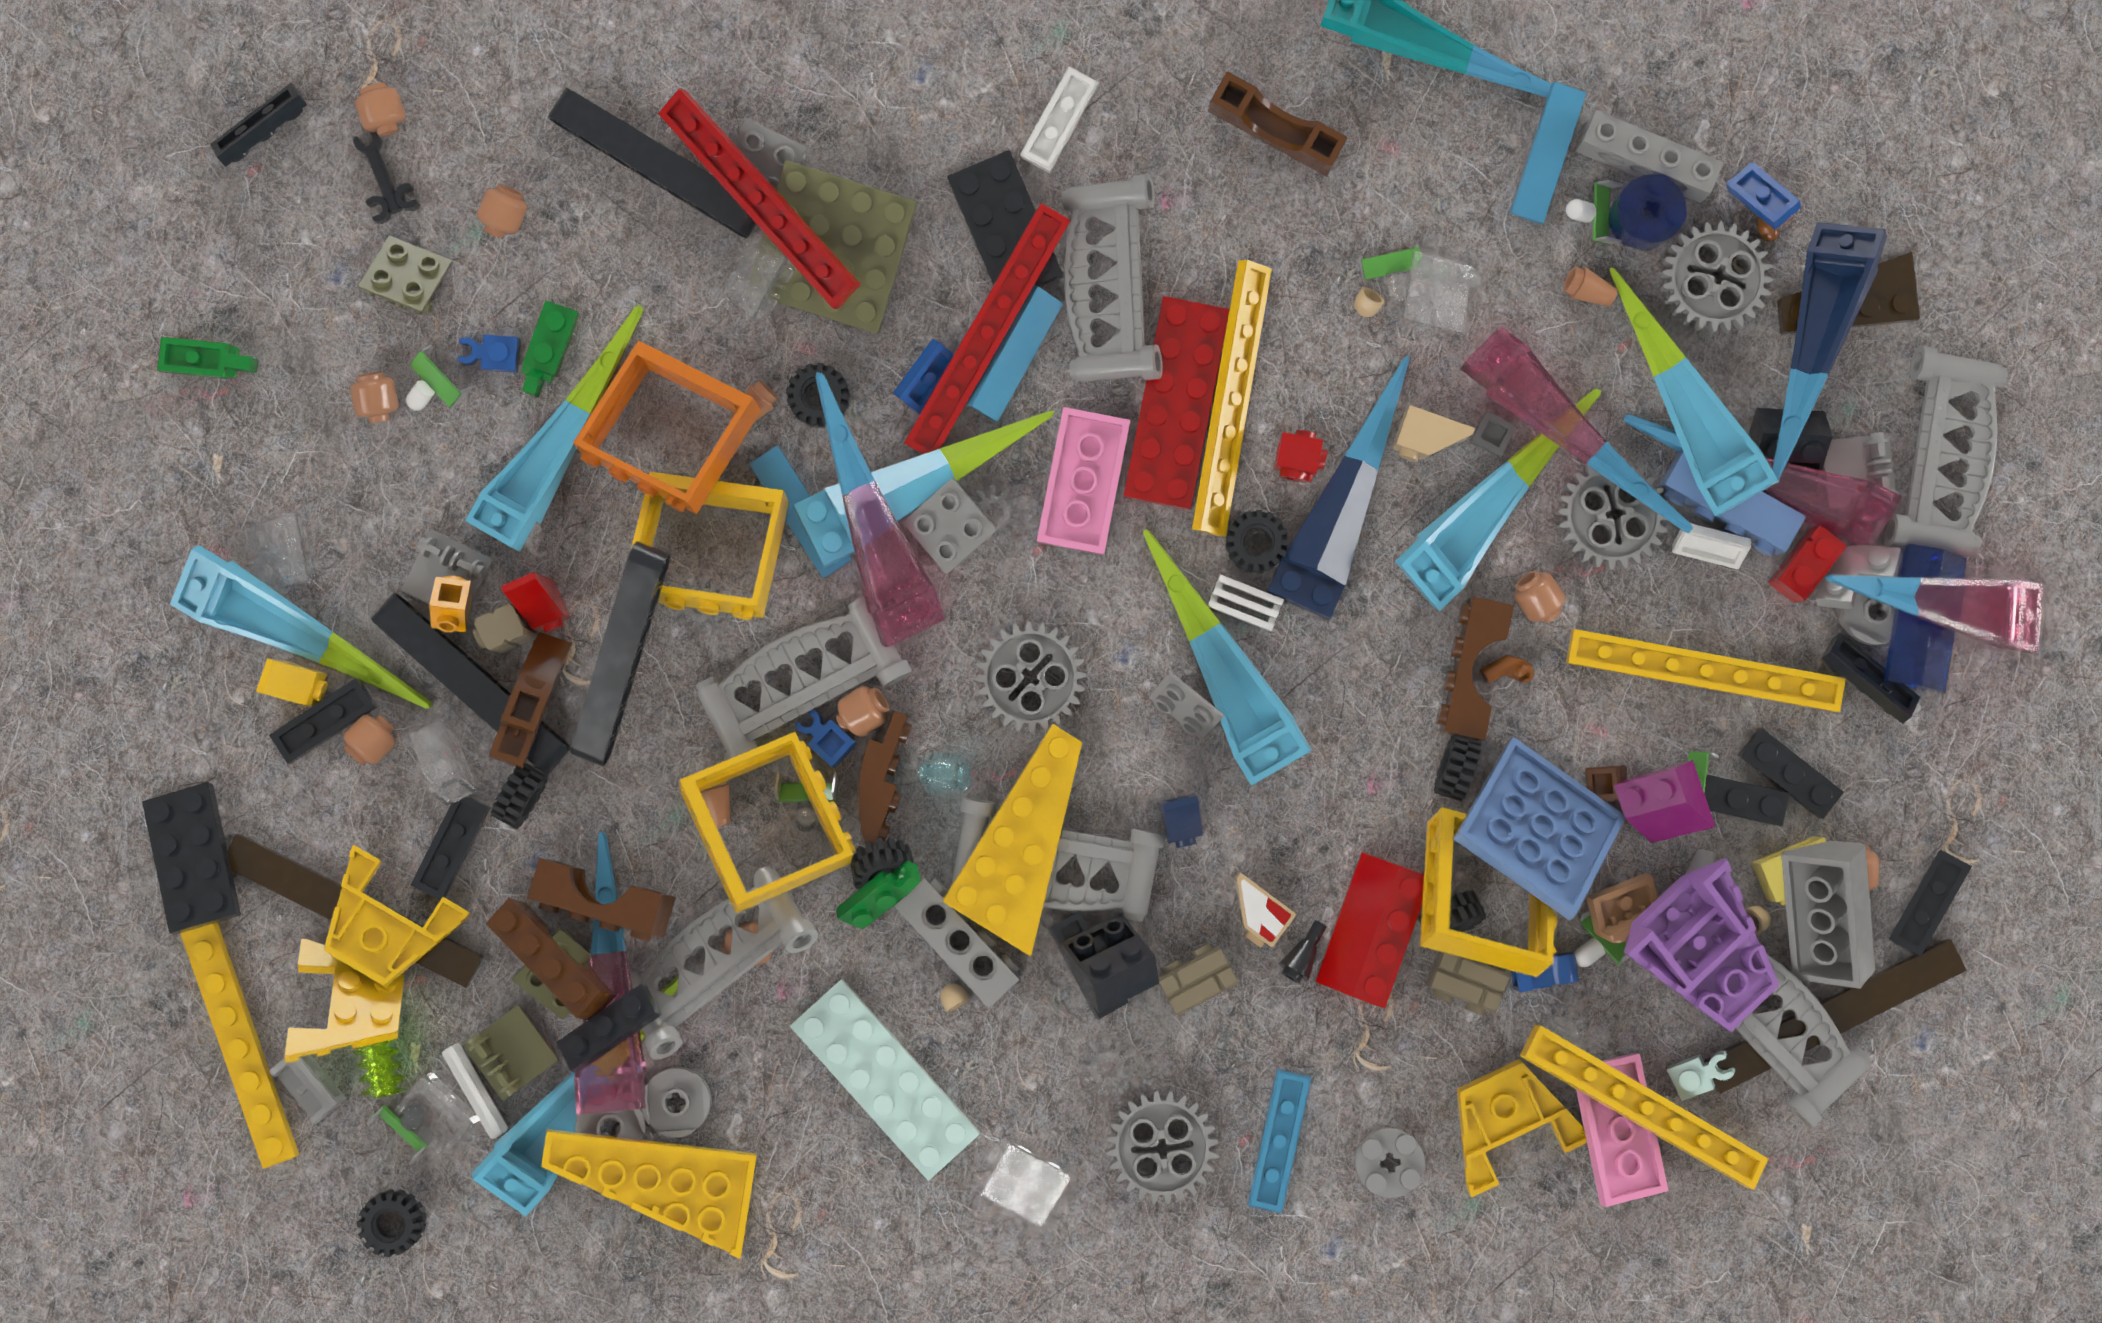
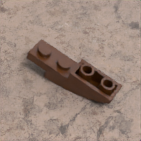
M542 632L538 633L501 717V725L490 750L489 758L523 769L545 710L549 707L572 643Z
M896 711L892 715L883 743L869 739L860 774L859 816L864 842L871 841L872 844L877 843V838H882L883 842L886 841L890 829L889 826L885 825L888 813L895 814L902 794L896 792L899 785L888 782L886 779L888 775L894 777L901 757L895 754L900 742L906 744L912 724L907 723L909 716Z

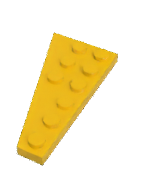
M1051 724L942 899V902L1029 956L1032 955L1082 746L1080 740L1054 724Z
M547 1129L541 1167L577 1184H583L600 1192L605 1197L630 1206L631 1209L676 1230H682L699 1238L704 1243L711 1246L714 1245L729 1252L730 1255L741 1259L757 1157L756 1153Z

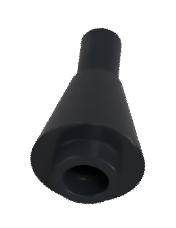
M1315 920L1306 937L1278 963L1283 968L1281 974L1296 983H1300L1301 979L1309 981L1317 944L1327 928L1323 923Z

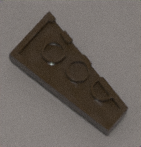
M1913 252L1879 263V270L1851 328L1914 322L1920 319ZM1802 291L1777 300L1780 335L1796 333Z

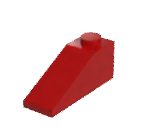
M532 572L501 586L505 596L534 630H544L545 634L553 632L564 626L563 620L571 617L554 579Z

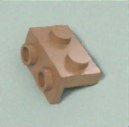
M1644 873L1586 896L1596 935L1612 943L1627 941L1632 922L1658 898L1652 875Z

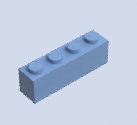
M1683 450L1676 453L1657 487L1664 489V498L1679 506H1682L1683 503L1695 509L1694 515L1710 523L1715 520L1724 525L1726 533L1750 538L1755 543L1754 548L1768 556L1786 553L1806 518L1805 515L1764 492L1758 493L1722 515L1715 517L1697 487Z

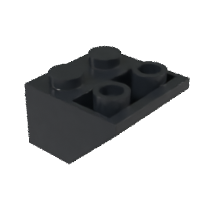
M1756 407L1748 435L1762 451L1773 469L1784 409ZM1811 411L1779 478V482L1769 488L1816 491L1833 437L1825 411Z
M1122 913L1061 942L1062 949L1082 992L1098 1013L1160 984L1155 955Z

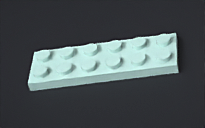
M843 979L836 983L790 1025L793 1031L928 1181L980 1134V1131Z

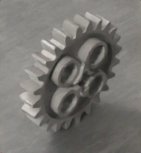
M1723 221L1718 222L1714 230H1712L1709 222H1705L1701 226V233L1694 226L1688 230L1689 238L1681 234L1676 239L1679 246L1672 244L1667 249L1673 257H1665L1661 261L1669 270L1662 271L1659 277L1668 280V283L1659 289L1662 292H1670L1671 296L1664 303L1665 305L1676 304L1677 307L1672 313L1673 316L1681 312L1685 314L1683 325L1694 320L1696 321L1695 331L1697 332L1707 324L1709 334L1716 332L1718 325H1720L1723 333H1727L1731 330V323L1739 329L1744 326L1743 318L1750 322L1756 317L1753 310L1760 311L1765 307L1759 298L1764 299L1771 295V292L1763 288V286L1769 285L1774 279L1764 276V272L1773 266L1772 264H1762L1761 259L1768 252L1762 251L1757 253L1755 249L1759 245L1760 240L1757 239L1749 243L1747 241L1749 230H1746L1739 236L1736 234L1737 224H1733L1725 231ZM1699 249H1705L1711 254L1712 261L1710 264L1701 261L1698 255ZM1732 260L1742 263L1744 267L1743 275L1737 274L1732 270ZM1691 266L1697 272H1690L1687 267ZM1714 271L1718 273L1717 279L1721 280L1718 284L1714 283L1715 277L1710 275ZM1689 281H1695L1699 284L1701 288L1700 296L1690 293L1688 290ZM1734 283H1741V284H1743V285H1744V289H1741L1739 286H1737V285L1734 284ZM1721 292H1727L1732 296V307H1727L1721 302Z
M1628 461L1627 463L1632 467V462ZM1588 465L1584 467L1586 477L1578 472L1573 474L1572 477L1576 485L1567 483L1563 486L1569 493V496L1558 497L1557 500L1564 504L1565 508L1555 512V515L1564 517L1565 522L1557 525L1556 528L1567 529L1568 532L1561 541L1567 542L1572 540L1574 543L1569 553L1582 551L1580 562H1586L1591 557L1593 558L1592 564L1595 569L1599 568L1602 562L1605 561L1607 571L1614 569L1616 561L1621 570L1627 569L1628 558L1634 565L1640 564L1641 558L1639 553L1645 557L1652 556L1653 553L1649 545L1657 547L1662 544L1656 537V534L1667 533L1668 530L1660 525V521L1667 519L1633 496L1630 503L1622 502L1618 496L1620 487ZM1641 467L1636 472L1643 477L1645 468ZM1652 476L1645 481L1651 486L1656 477ZM1605 485H1607L1610 490L1609 499L1606 492L1604 491ZM1663 488L1654 489L1659 495L1664 491ZM1587 493L1594 494L1598 498L1599 506L1596 511L1586 507L1585 496ZM1610 510L1612 512L1617 511L1619 517L1614 520L1613 518L1607 519L1606 512ZM1629 519L1635 520L1639 524L1640 532L1637 537L1627 533L1626 523ZM1595 526L1605 530L1607 538L1604 544L1594 541L1592 531ZM1616 532L1618 537L1621 539L1620 545L1616 544L1615 541Z
M1027 621L1025 631H1020L1015 623L1013 624V634L1010 636L1003 629L1000 630L1003 639L1001 642L992 638L989 639L994 648L992 652L981 650L983 656L987 658V662L976 663V667L984 670V675L975 677V681L984 683L985 687L977 691V695H988L989 699L982 706L988 708L994 705L996 709L992 714V718L995 719L1003 714L1005 716L1004 727H1007L1013 720L1016 721L1017 732L1021 731L1024 724H1028L1030 732L1034 733L1037 723H1041L1043 729L1048 731V720L1052 719L1056 724L1061 725L1059 717L1061 712L1068 716L1072 715L1068 704H1080V701L1073 695L1075 692L1085 691L1084 687L1077 684V680L1085 678L1086 674L1077 672L1076 669L1084 663V660L1073 659L1072 656L1079 648L1072 647L1067 649L1066 644L1070 637L1067 635L1059 641L1056 638L1058 628L1055 627L1050 634L1045 633V623H1041L1038 631H1033L1031 622ZM1029 643L1036 645L1040 650L1039 658L1032 663L1025 662L1020 657L1021 648ZM1048 654H1051L1053 659L1037 675V679L1040 682L1036 686L1032 683L1028 684L1015 700L1010 701L1009 695L1025 679L1022 672L1025 669L1030 672L1033 671ZM1052 667L1062 669L1065 674L1064 682L1059 686L1049 685L1045 680V673L1048 669ZM1007 668L1015 672L1016 682L1013 686L1003 688L998 685L996 678L1002 669ZM1028 692H1035L1041 697V706L1036 711L1030 712L1022 707V698Z
M1155 1089L1153 1099L1148 1100L1142 1092L1140 1093L1141 1103L1139 1105L1131 1099L1128 1100L1130 1108L1128 1113L1118 1109V1115L1122 1119L1121 1123L1116 1121L1110 1122V1126L1117 1131V1134L1106 1136L1108 1142L1115 1144L1114 1147L1106 1150V1155L1116 1157L1117 1159L1113 1160L1109 1167L1110 1169H1121L1116 1176V1181L1121 1182L1127 1179L1128 1183L1125 1189L1128 1193L1137 1187L1139 1200H1142L1146 1193H1150L1152 1204L1157 1202L1159 1195H1164L1166 1204H1170L1171 1194L1176 1193L1177 1197L1184 1201L1183 1190L1188 1189L1195 1195L1197 1192L1193 1183L1198 1181L1206 1185L1207 1181L1202 1174L1203 1171L1214 1172V1167L1207 1162L1208 1159L1218 1158L1217 1152L1209 1149V1147L1218 1144L1217 1138L1208 1137V1134L1215 1130L1214 1124L1203 1125V1122L1209 1116L1206 1111L1199 1114L1195 1113L1199 1106L1197 1101L1186 1106V1094H1182L1175 1101L1173 1100L1172 1090H1168L1164 1099L1160 1098L1158 1090ZM1175 1119L1185 1121L1187 1123L1186 1131L1179 1136L1170 1134L1168 1126L1171 1121ZM1139 1123H1147L1153 1128L1151 1136L1147 1139H1138L1133 1134L1135 1126ZM1159 1139H1165L1167 1145H1174L1185 1141L1193 1142L1191 1147H1167L1165 1154H1159L1156 1148L1135 1153L1131 1151V1148L1134 1146L1155 1147L1158 1145ZM1185 1154L1191 1159L1190 1165L1184 1170L1173 1168L1171 1164L1176 1155ZM1143 1158H1151L1156 1162V1168L1149 1174H1143L1137 1169L1138 1162Z

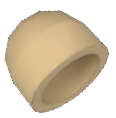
M1366 287L1360 289L1354 301L1355 310L1358 311L1359 315L1366 318L1378 313L1384 304V299L1381 295Z
M1759 905L1745 909L1747 915L1752 917L1756 930L1754 932L1756 935L1767 930L1771 924V916L1767 910H1764Z
M955 983L946 985L940 994L941 1003L947 1013L957 1009L971 999L964 987Z

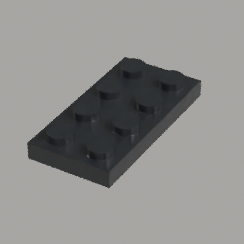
M1010 150L947 176V180L993 285L1036 212ZM1054 252L1035 282V286H1042L1063 277Z
M205 782L142 801L169 934H180L240 916V907L213 784Z

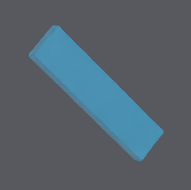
M1558 82L1551 84L1509 214L1540 225L1544 223L1586 92Z
M1033 286L967 402L968 406L992 421H999L1063 305L1061 301L1039 286Z
M778 445L749 463L763 487L784 490L789 501L786 522L823 579L853 561L848 556L825 568L823 567L793 508L794 504L810 497V494Z
M1276 1069L1247 1205L1250 1207L1282 1213L1311 1076Z

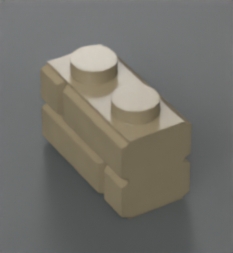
M510 603L495 609L494 613L488 612L475 618L474 624L476 629L473 630V635L481 649L487 648L490 651L507 653L518 648L519 644L524 645L535 640L538 635L537 630L532 629L513 604Z
M1209 942L1191 951L1193 958L1183 963L1176 959L1160 968L1163 974L1158 976L1159 982L1177 1016L1239 983L1218 944L1211 947Z
M1438 951L1426 986L1434 989L1432 996L1452 1003L1455 997L1466 1002L1465 1009L1484 1016L1486 1010L1493 1013L1497 1011L1510 974L1478 961Z

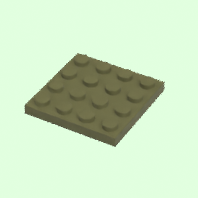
M785 160L777 192L861 285L839 309H832L764 233L748 293L879 334L918 201Z

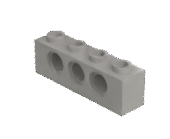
M1598 110L1587 120L1575 152L1699 203L1711 194L1724 163Z
M925 877L911 893L894 907L981 1001L990 1008L1020 980V976L1016 973L1020 968L1009 955L1005 954L1001 957L992 948L996 942L983 928L978 932L969 923L971 919L942 902L948 890L938 879L934 878L930 881ZM932 905L943 907L946 912L945 921L940 924L930 922L927 918L928 908ZM962 930L968 934L970 943L966 948L957 949L951 944L950 936L954 931ZM979 956H987L993 961L994 968L988 974H980L974 968V960Z

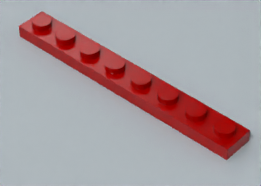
M679 88L659 111L658 115L832 309H839L861 285L859 281L686 90Z
M1040 203L905 439L904 444L921 454H926L942 447L1069 225L1070 219Z

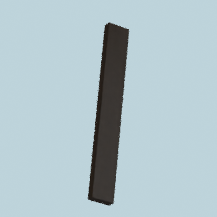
M240 833L235 834L227 850L232 871L332 920L334 909L337 907L341 893V884ZM407 918L408 920H410V921H412L413 923L419 925L420 927H424L423 925H421V924H419V923H417V922H415V921H413V920ZM446 937L415 963L467 988L484 956Z
M1945 939L1925 949L1921 957L1913 955L1869 977L1861 989L1849 987L1820 1003L1841 1034L1967 970L1952 940ZM1796 1015L1781 1021L1777 1039L1804 1034L1806 1030L1804 1022L1796 1020ZM1812 1035L1807 1039L1805 1051L1820 1044L1817 1036ZM1743 1040L1723 1050L1726 1051L1727 1057L1717 1062V1066L1721 1070H1728L1734 1067V1075L1727 1080L1713 1078L1717 1092L1721 1094L1772 1067L1746 1040ZM1711 1057L1705 1059L1704 1063L1710 1061Z

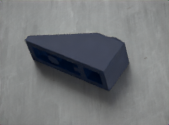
M1191 794L1158 802L1167 842H1175L1176 848L1196 844L1195 837L1203 836L1198 796Z

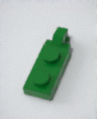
M545 300L522 363L521 373L526 375L522 388L524 393L539 398L544 382L552 383L553 378L558 376L580 313L578 311Z
M161 337L157 371L210 378L237 379V371L257 373L259 359L240 355V348L228 343Z
M906 861L892 873L888 874L882 871L837 907V919L863 930L911 893L921 882L918 865Z

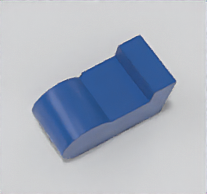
M1573 952L1555 953L1553 955V964L1538 977L1511 971L1513 989L1518 992L1533 991L1534 989L1552 987V985L1579 981L1575 953Z

